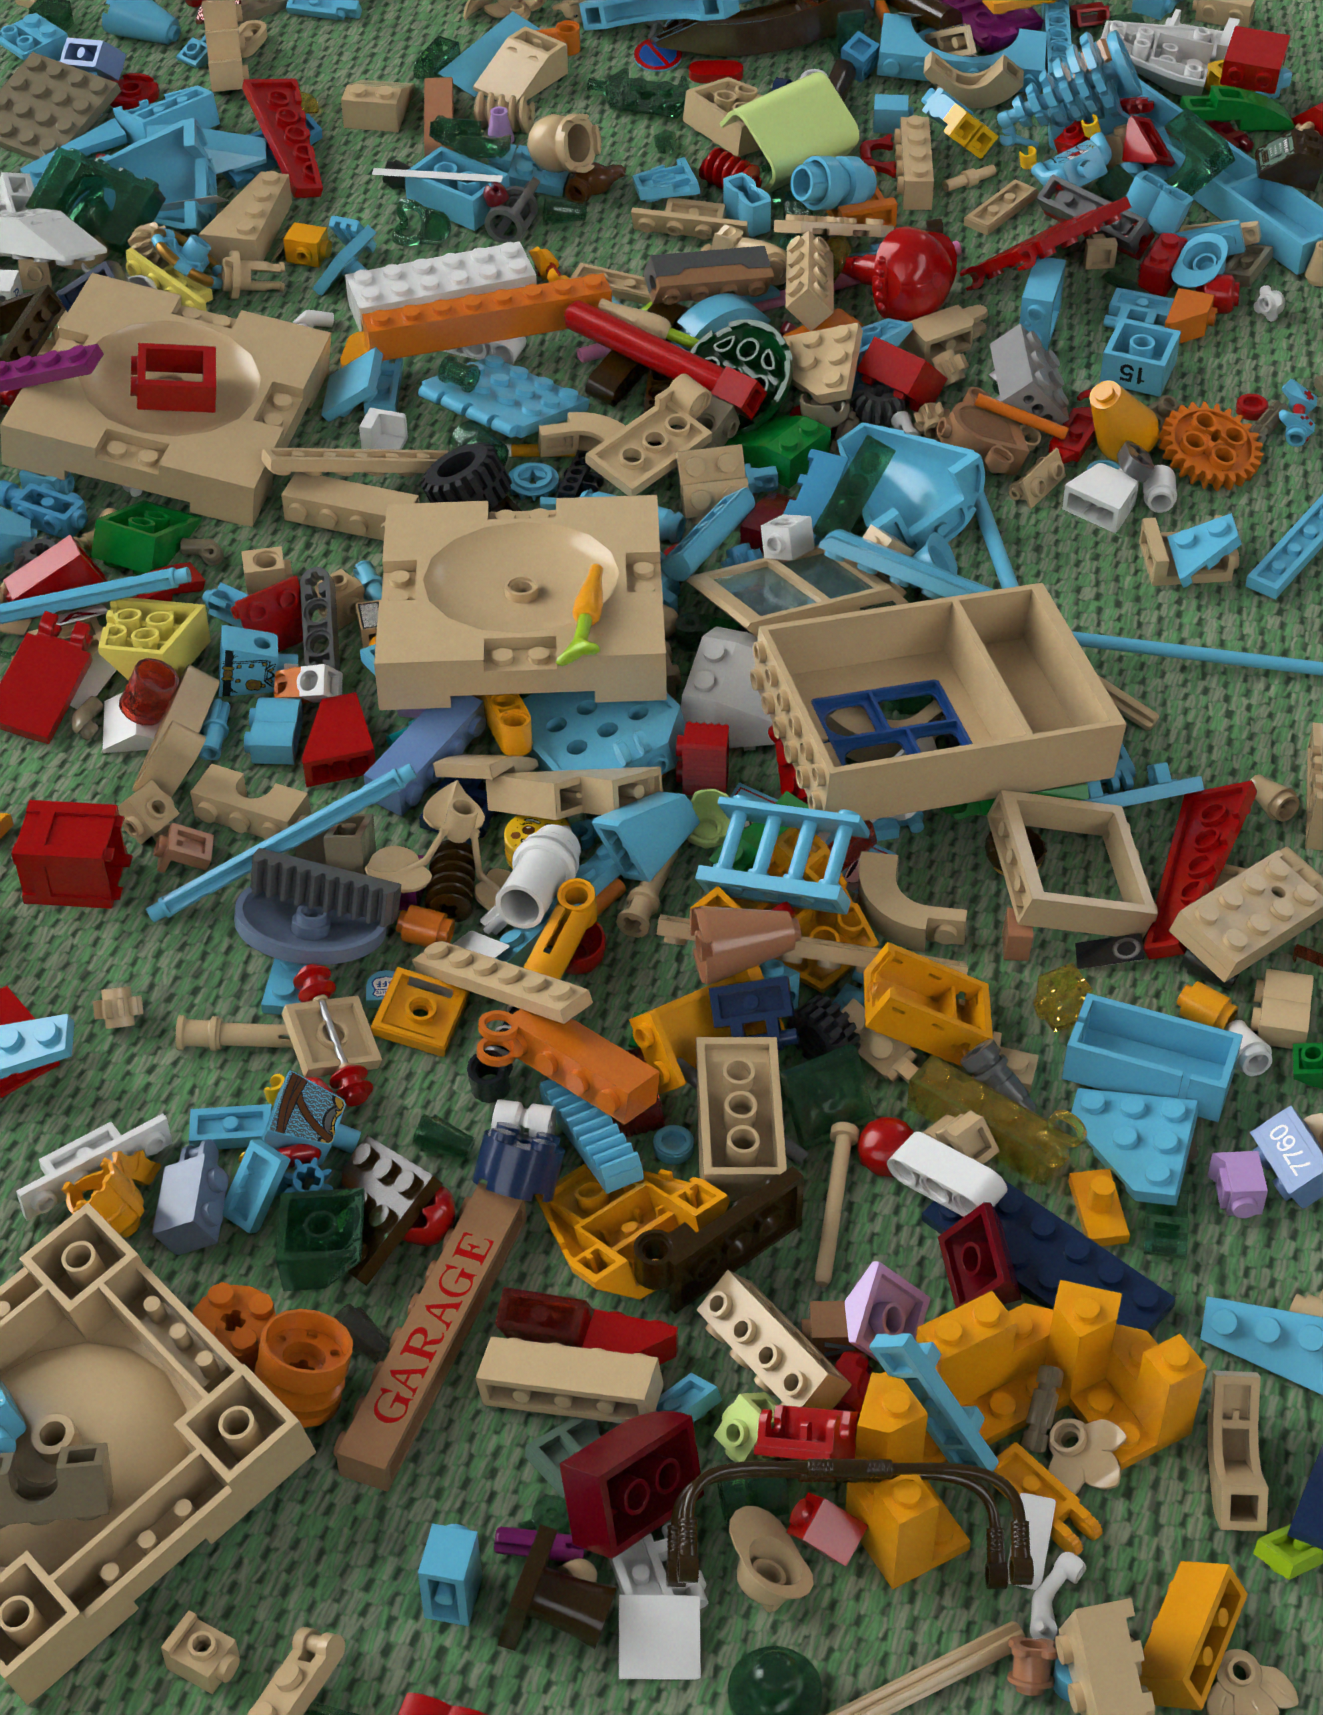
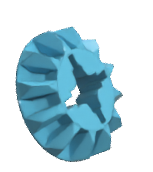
M524 463L513 468L508 474L512 480L510 485L511 494L519 495L521 500L532 497L535 501L536 497L539 496L548 497L549 493L556 492L557 484H559L557 471L543 463ZM531 478H534L536 484H530Z

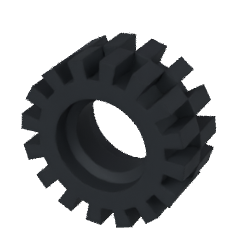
M817 995L795 1010V1016L788 1017L790 1021L787 1022V1027L789 1029L797 1028L799 1044L794 1045L797 1050L802 1049L805 1052L802 1056L806 1059L811 1058L815 1066L820 1064L822 1071L827 1072L830 1070L832 1072L858 1052L857 1050L861 1047L858 1041L861 1038L860 1034L854 1032L857 1029L855 1023L848 1021L850 1015L846 1011L844 1013L840 1011L841 1005L837 1002L832 1005L831 998L827 996L823 998L822 995Z

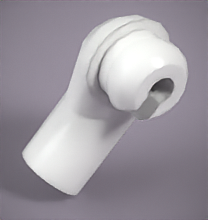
M305 310L293 323L311 328L315 326L332 328L334 314L331 312Z

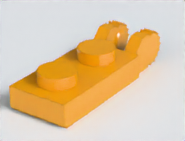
M1017 1442L1011 1444L996 1457L999 1463L993 1472L1007 1479L1016 1488L1019 1495L1021 1493H1028L1055 1499L1056 1505L1050 1535L1053 1541L1065 1552H1071L1078 1556L1084 1550L1079 1537L1063 1523L1068 1517L1073 1525L1088 1539L1095 1541L1102 1535L1103 1529L1101 1524L1080 1504V1499ZM993 1485L999 1492H1001L1007 1498V1496L1004 1494L1002 1490Z

